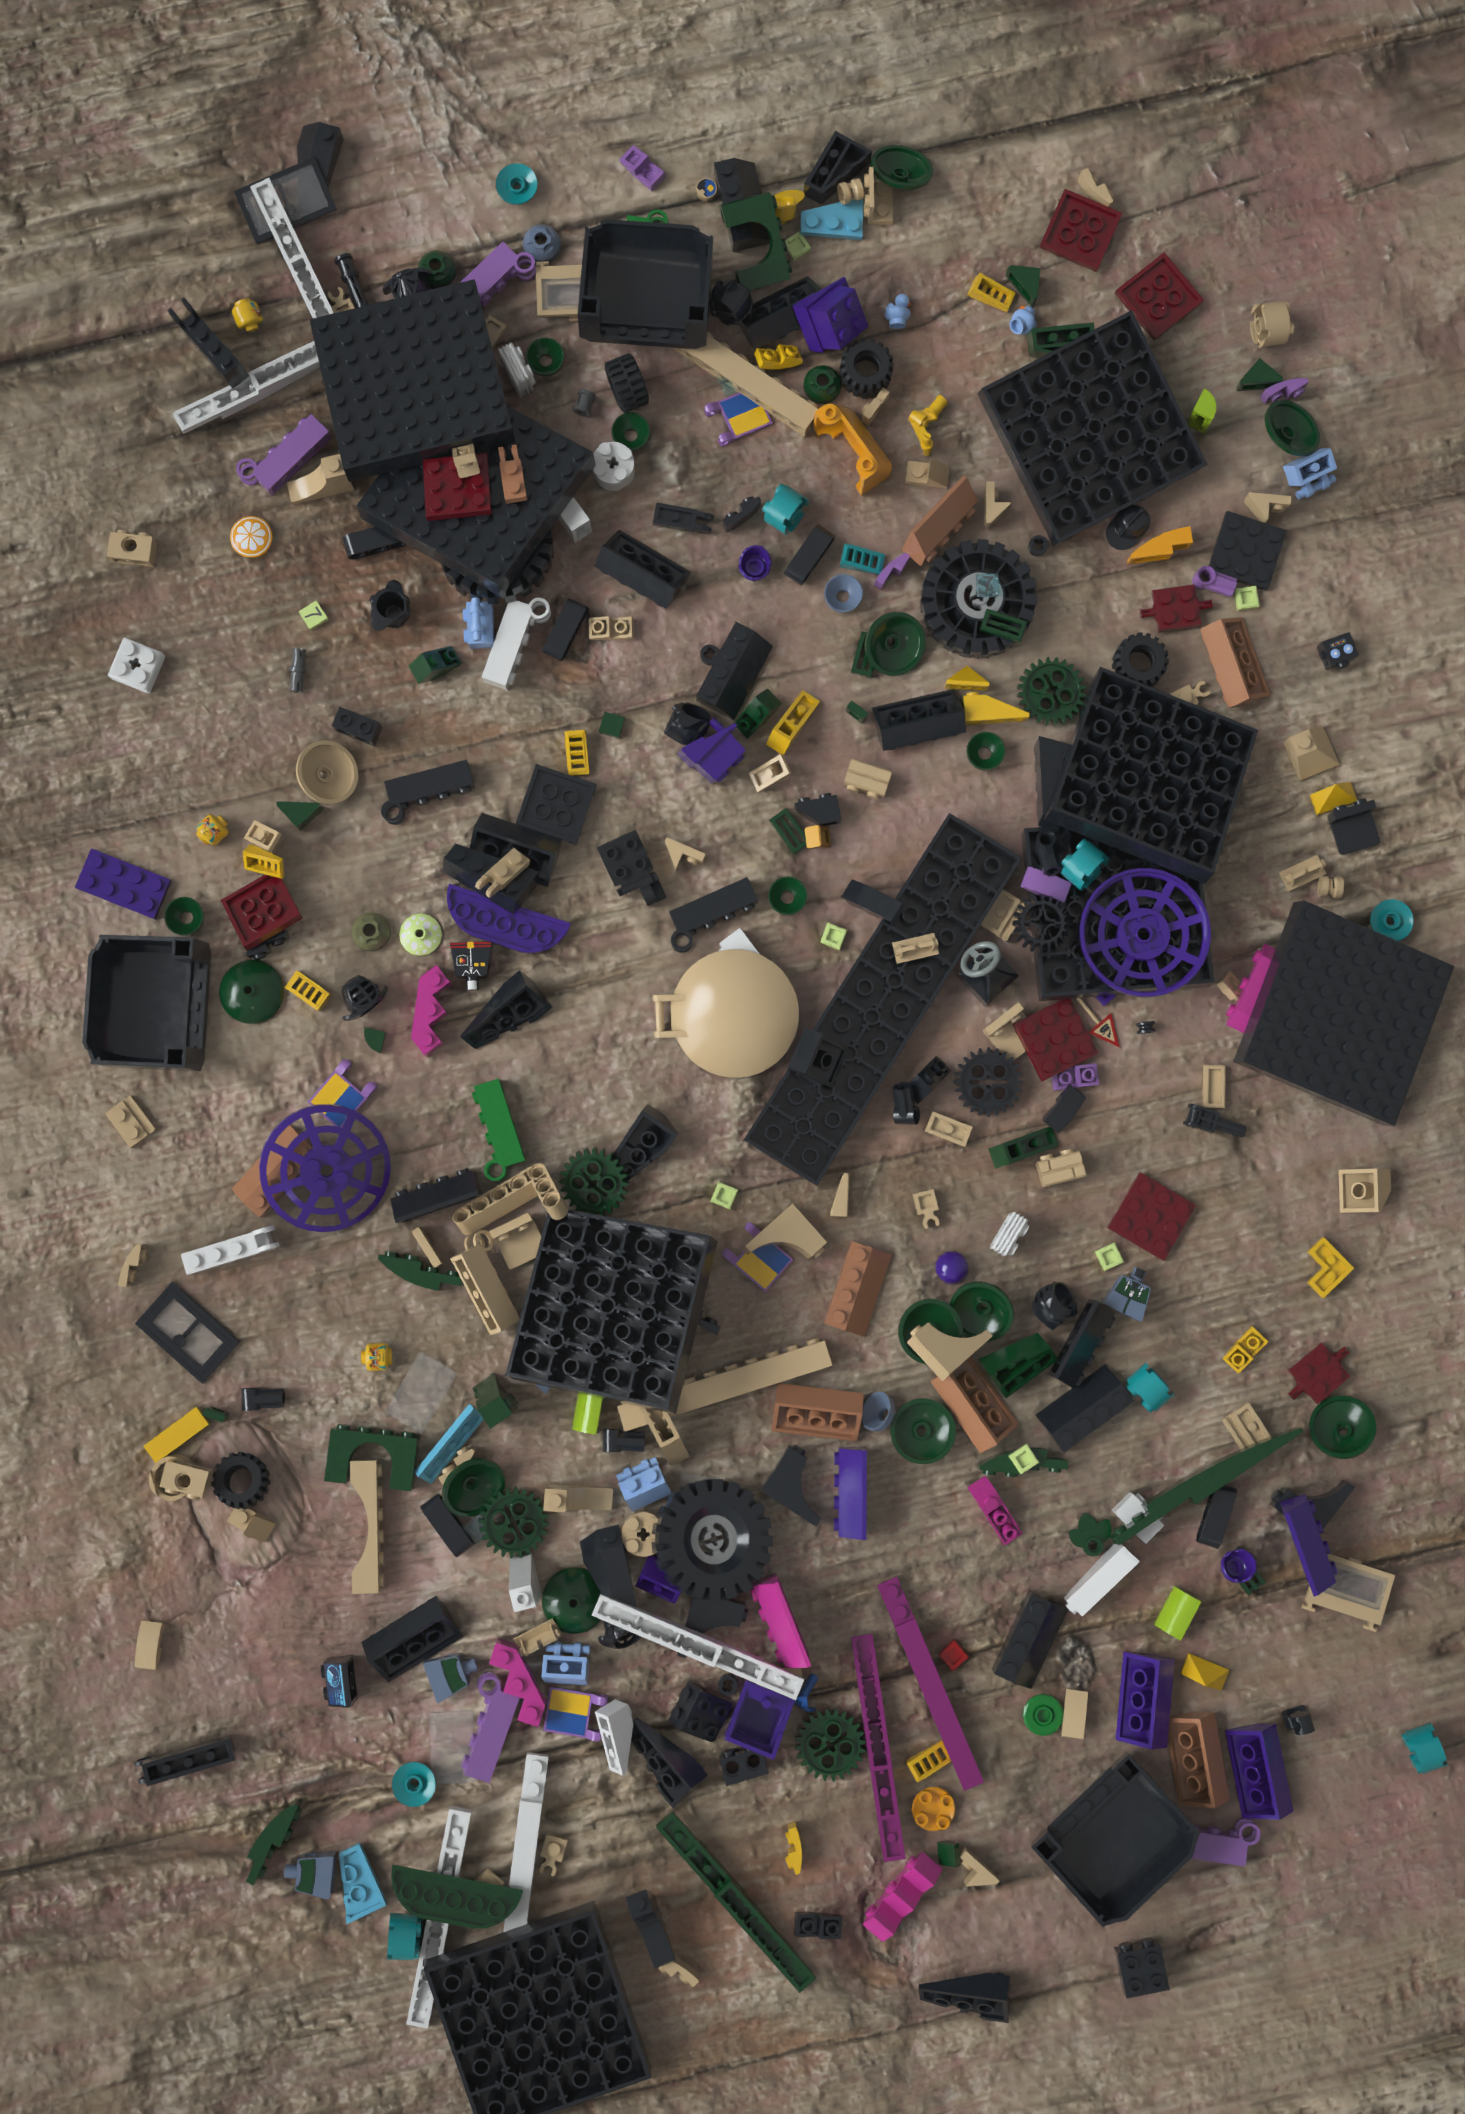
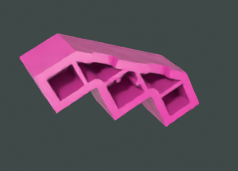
M1264 943L1261 950L1257 949L1251 959L1254 962L1252 971L1248 977L1244 976L1238 988L1242 989L1236 1003H1231L1227 1009L1226 1015L1228 1019L1226 1025L1242 1033L1245 1032L1276 950L1275 948Z
M437 965L419 978L411 1039L426 1057L444 1045L432 1029V1026L448 1015L436 997L452 985Z
M498 1638L489 1664L510 1671L503 1692L524 1699L517 1720L538 1727L547 1700L530 1666L527 1664L524 1656L520 1655L518 1645Z
M921 1852L916 1857L911 1856L902 1872L886 1886L883 1895L875 1904H872L865 1912L867 1917L862 1925L882 1942L894 1935L902 1918L915 1909L922 1894L935 1885L943 1869L924 1852Z

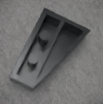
M835 131L804 183L803 192L805 196L822 205L837 192L838 183H847L870 163L872 151Z

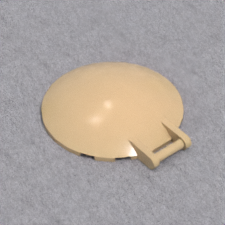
M728 949L709 954L698 960L685 972L674 994H653L656 1012L654 1038L676 1037L684 1053L696 1065L712 1074L723 1077H748L769 1069L788 1051L798 1029L799 1003L795 989L785 975V972L773 961L748 950ZM664 1001H670L671 1030H665Z

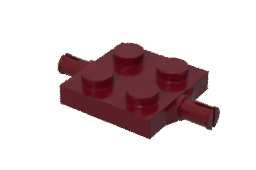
M1194 584L1152 590L1151 593L1153 600L1152 608L1140 609V617H1153L1157 623L1158 633L1198 628L1201 626L1200 610L1212 609L1213 603L1212 600L1199 602Z
M1319 1343L1287 1370L1295 1379L1297 1385L1287 1394L1291 1396L1292 1400H1295L1300 1394L1305 1393L1315 1404L1321 1402L1351 1377L1340 1362L1350 1354L1349 1351H1346L1347 1349L1343 1346L1336 1354H1333L1322 1343Z

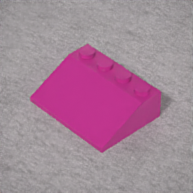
M777 1573L752 1582L753 1588L750 1591L754 1601L759 1600L762 1609L758 1611L762 1622L767 1621L770 1628L766 1630L770 1642H775L778 1648L775 1654L779 1664L783 1662L785 1668L810 1667L811 1661L808 1650Z

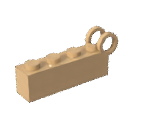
M481 1230L475 1234L468 1235L464 1241L466 1250L450 1259L489 1334L493 1335L515 1324L520 1318L516 1307L508 1297L506 1288L498 1277L496 1269L488 1258L487 1251L492 1249L494 1239H492L490 1232ZM480 1234H484L487 1236L489 1240V1245L487 1248H485L484 1239L480 1236ZM473 1238L474 1247L470 1248L469 1241Z

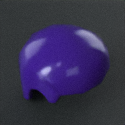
M946 1251L938 1257L935 1264L938 1277L949 1285L960 1284L969 1273L967 1260L956 1251Z
M1245 1549L1229 1551L1220 1561L1221 1572L1227 1580L1233 1583L1249 1581L1257 1571V1562L1253 1554Z

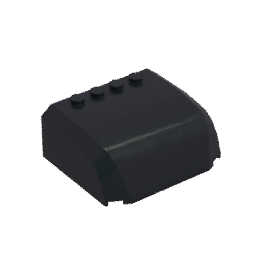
M607 219L601 221L600 225L595 227H585L577 313L579 337L590 342L685 349H698L706 346L712 279L713 236H707L693 225Z
M100 934L98 943L88 955L82 1043L89 1054L90 1063L92 1065L120 1068L201 1071L205 1059L211 968L209 943L191 937Z
M1126 1751L1033 1840L1031 1848L1102 1927H1105L1106 1925L1128 1920L1193 1857L1200 1831Z

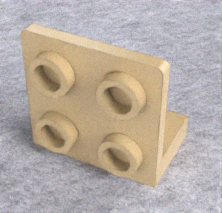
M869 167L868 174L864 175L863 183L865 197L863 216L867 217V225H892V187L887 186L881 181H874V167Z
M1019 1002L982 1030L995 1048L999 1049V1053L1002 1055L1006 1051V1059L1014 1057L1013 1061L1025 1052L1012 1025L1026 1018L1022 1012L1024 1008Z
M528 1212L489 1231L510 1270L536 1258L541 1234L531 1213Z

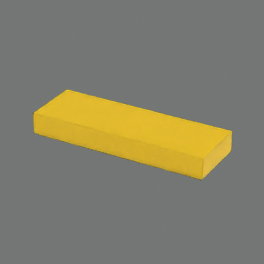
M198 1406L143 1446L155 1463L165 1458L210 1424L207 1418L202 1416L203 1413Z

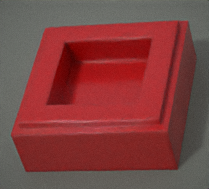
M955 1640L951 1641L938 1653L952 1671L969 1658Z

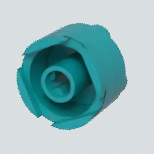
M781 483L777 487L772 501L768 500L762 509L765 513L764 521L784 535H788L787 531L792 532L802 520L805 514L802 510L804 506L808 508L809 499L790 486Z
M1083 839L1077 845V851L1073 855L1068 854L1061 863L1063 865L1061 874L1080 891H1083V887L1086 889L1102 872L1100 866L1102 864L1106 866L1110 860L1105 853L1086 839Z
M1145 1362L1126 1379L1128 1382L1126 1386L1135 1397L1139 1395L1142 1398V1405L1150 1413L1153 1410L1157 1412L1176 1394L1172 1390L1168 1393L1170 1390L1167 1387L1168 1385L1152 1368L1147 1370L1149 1365Z
M1431 1722L1406 1730L1404 1734H1401L1405 1746L1408 1747L1410 1753L1412 1752L1409 1758L1418 1774H1425L1448 1766L1441 1742L1433 1734L1435 1729Z
M390 1913L387 1960L414 1961V1959H419L421 1918L411 1913Z

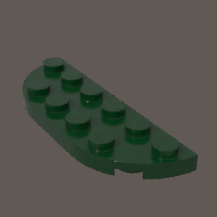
M392 1864V1886L399 1902L411 1914L426 1920L473 1929L489 1928L501 1923L513 1913L523 1893V1890Z

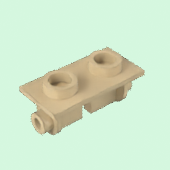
M1316 855L1279 872V875L1289 892L1327 874L1324 869L1326 863Z
M934 933L892 943L897 964L939 954L938 941Z
M552 1618L513 1639L519 1647L520 1655H526L527 1657L529 1654L540 1649V1645L544 1647L554 1641H558L562 1632Z

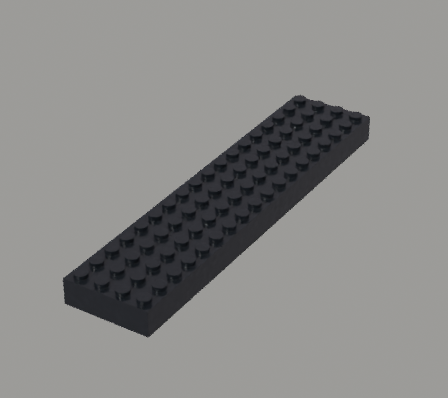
M951 813L947 815L895 900L905 906L894 924L881 920L813 1028V1031L822 1033L849 1048L833 1087H828L788 1068L743 1141L815 1186L819 1184L1022 857ZM934 933L938 941L939 954L897 964L892 945L893 942Z

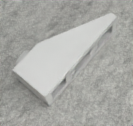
M615 1699L595 1711L609 1769L624 1776L627 1773L633 1730L632 1711L628 1704Z

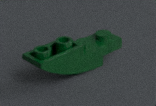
M385 1251V1255H378V1260L385 1267L415 1285L436 1291H441L442 1283L464 1286L457 1271L448 1270L447 1274L438 1273L439 1268L426 1267V1270H423L424 1261H419V1256L406 1254V1258L397 1257L398 1253Z
M1030 1448L1039 1463L1029 1470L1040 1471V1467H1046L1049 1472L1061 1473L1062 1469L1068 1470V1460L1047 1457V1449ZM1017 1449L1001 1452L978 1463V1469L983 1470V1474L996 1475V1472H1005L1004 1476L1017 1477L1020 1473L1008 1456Z
M297 1799L281 1810L258 1836L247 1858L254 1860V1864L246 1879L247 1883L254 1885L258 1879L262 1880L267 1870V1867L264 1866L267 1858H272L276 1846L281 1847L284 1841H289L293 1833V1829L290 1828L293 1820L297 1822L303 1810L299 1808L302 1800Z

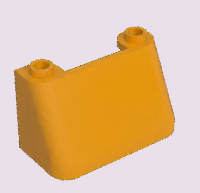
M826 404L815 411L813 430L818 437L822 434H828L834 440L843 434L858 455L859 459L856 463V470L860 480L855 488L861 496L890 476L892 471L890 460L851 408L836 404Z

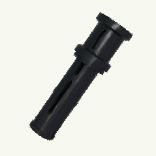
M345 253L334 259L335 265L341 271V279L347 284L356 308L366 306L368 303L358 280L359 272L354 268L352 255Z

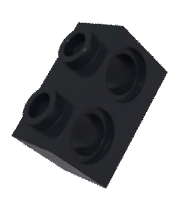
M340 706L332 723V728L336 732L374 747L383 728L378 721Z
M735 1748L727 1749L722 1752L723 1755H719V1762L726 1786L769 1774L765 1756L746 1748L736 1751ZM755 1754L759 1756V1762L756 1764L748 1762L747 1759L750 1755ZM730 1761H736L739 1767L736 1770H730L726 1765Z

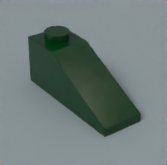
M1049 1126L988 1148L994 1167L997 1169L1059 1145L1053 1128Z

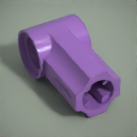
M1202 566L1193 575L1192 584L1199 590L1207 589L1231 597L1235 590L1237 579L1216 572L1210 566ZM1200 574L1206 575L1208 582L1202 581Z

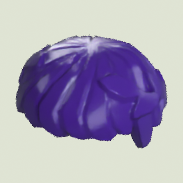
M750 546L742 552L739 558V571L747 580L755 582L762 580L770 573L772 559L769 552L763 546Z

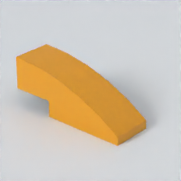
M1191 526L1174 529L1152 538L1130 555L1127 564L1169 560L1174 550L1189 549L1193 543Z

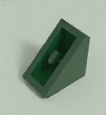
M1010 265L1005 276L1026 302L1033 307L1038 297L1041 268Z
M1259 358L1240 380L1236 391L1264 390L1283 382V377Z
M276 802V806L300 831L323 811V806L320 803Z

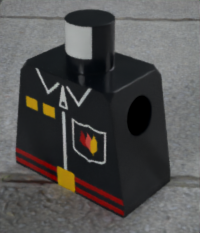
M491 941L450 942L456 977L458 979H466V990H479V978L489 977L493 943Z

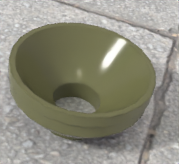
M378 913L362 914L353 924V940L363 950H380L390 940V924L387 919ZM373 924L375 926L376 932L373 936H366L363 930L366 925Z

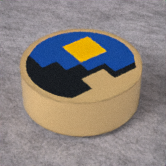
M703 178L697 183L696 194L698 198L703 201H711L715 198L717 185L712 179Z

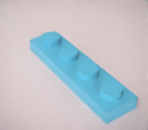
M469 1404L414 1471L418 1477L430 1484L434 1482L442 1472L441 1470L447 1466L456 1452L460 1450L484 1420L476 1407Z

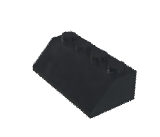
M737 158L714 162V176L721 204L762 193L754 162ZM747 222L727 228L733 252L770 244L766 228L758 222Z
M807 276L753 303L749 314L739 323L748 343L755 350L757 348H765L770 342L782 339L794 330H800L801 327L793 305L822 289Z
M618 530L602 546L594 565L602 573L610 575L618 580L619 583L627 585L639 595L647 597L654 601L656 605L665 609L674 602L691 574L689 570L621 530Z
M735 622L696 695V701L734 721L773 645L754 630Z
M954 689L872 707L876 730L883 751L895 750L908 745L913 746L926 741H935L943 737L957 736L966 732L964 710Z
M481 813L473 828L470 848L500 859L515 848L530 860L527 868L539 871L538 884L548 887L559 857L562 839Z
M469 1168L457 1171V1176L449 1178L448 1175L437 1178V1183L428 1185V1182L416 1185V1190L408 1192L407 1189L396 1192V1197L390 1198L395 1223H404L481 1196L482 1191L475 1171H469Z
M1089 1299L1057 1357L1058 1361L1053 1364L1048 1375L1071 1388H1074L1075 1385L1079 1386L1084 1378L1082 1373L1085 1367H1089L1094 1360V1350L1096 1347L1100 1348L1105 1339L1103 1334L1106 1328L1110 1329L1115 1321V1317H1113L1115 1312L1099 1301Z
M1104 1364L1082 1380L1079 1386L1075 1385L1074 1388L1068 1390L1035 1415L1062 1452H1066L1132 1404L1134 1400L1122 1383Z
M1028 1590L992 1667L993 1673L1014 1684L1032 1689L1068 1609Z
M435 1596L361 1643L368 1662L389 1683L463 1637L447 1607Z

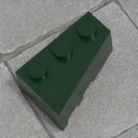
M1094 322L1031 329L1027 334L1029 356L1041 358L1095 329Z
M1038 1332L978 1359L992 1382L1005 1398H1008L1058 1361L1051 1347Z
M494 1373L472 1388L475 1392L474 1397L478 1399L476 1401L477 1410L490 1429L518 1409L516 1407L518 1404L516 1398L512 1393L508 1395Z

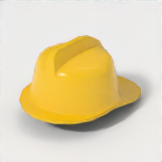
M786 190L774 195L777 202L775 214L776 217H780L782 225L795 217L797 204L805 197L803 191Z

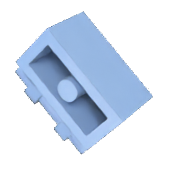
M1318 448L1310 455L1302 456L1283 466L1289 486H1302L1301 490L1295 492L1298 500L1304 497L1308 498L1320 489L1325 490L1330 487V484L1336 482L1333 474L1327 476V473L1337 469L1331 448ZM1318 478L1317 482L1311 484L1310 481H1313Z
M471 598V602H466V609H463V621L467 622V630H464V642L468 643L470 649L492 648L495 641L493 604H488V601L480 603V598Z
M656 1457L649 1460L646 1458L641 1461V1464L632 1468L627 1467L623 1469V1472L616 1475L624 1499L632 1512L672 1494Z
M560 1641L546 1645V1652H554V1655H543L541 1678L544 1683L588 1685L590 1663L588 1658L581 1657V1654H590V1645H582V1643L578 1642L562 1644ZM562 1653H573V1657H572V1656H561V1654H562Z

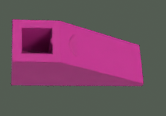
M986 1476L967 1487L1004 1545H1007L1023 1534Z

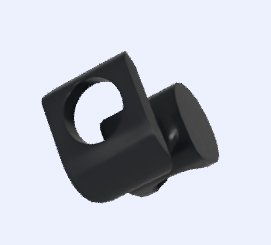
M1304 1705L1282 1711L1287 1731L1294 1729L1296 1735H1305L1315 1731L1309 1711H1306Z

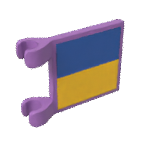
M740 392L720 401L708 403L704 409L707 417L721 411L730 432L720 434L718 439L722 447L773 424L765 409Z
M344 1059L308 1103L311 1106L317 1104L342 1105L357 1111L375 1092L378 1086L374 1082H368L364 1089L360 1091L343 1076L352 1066L348 1059ZM334 1112L320 1113L334 1126L341 1128L347 1116Z
M750 1222L744 1226V1229L754 1237L761 1232ZM777 1245L760 1247L748 1255L743 1251L739 1257L727 1248L722 1252V1255L765 1292L793 1260Z
M550 1686L543 1731L600 1741L602 1739L600 1730L588 1729L592 1703L605 1706L608 1703V1695Z

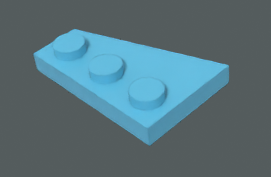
M851 200L850 203L845 205L838 202L801 211L799 235L861 240L863 237V200Z
M361 1842L339 1853L344 1890L343 1898L346 1909V1925L386 1906L388 1903Z

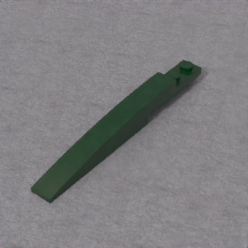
M1297 1427L1283 1431L1237 1450L1195 1471L1141 1504L1145 1513L1139 1512L1131 1518L1132 1522L1126 1526L1121 1524L1113 1530L1114 1534L1110 1538L1114 1544L1121 1545L1187 1499L1193 1504H1198L1304 1431L1302 1428Z
M672 1810L656 1824L658 1831L714 1893V1897L796 1990L801 1993L816 1979L813 1972L701 1840L696 1838Z

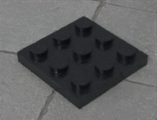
M1226 511L1208 566L1212 567L1216 572L1236 578L1239 583L1256 586L1258 589L1267 591L1287 530Z
M536 764L516 824L577 845L597 784Z

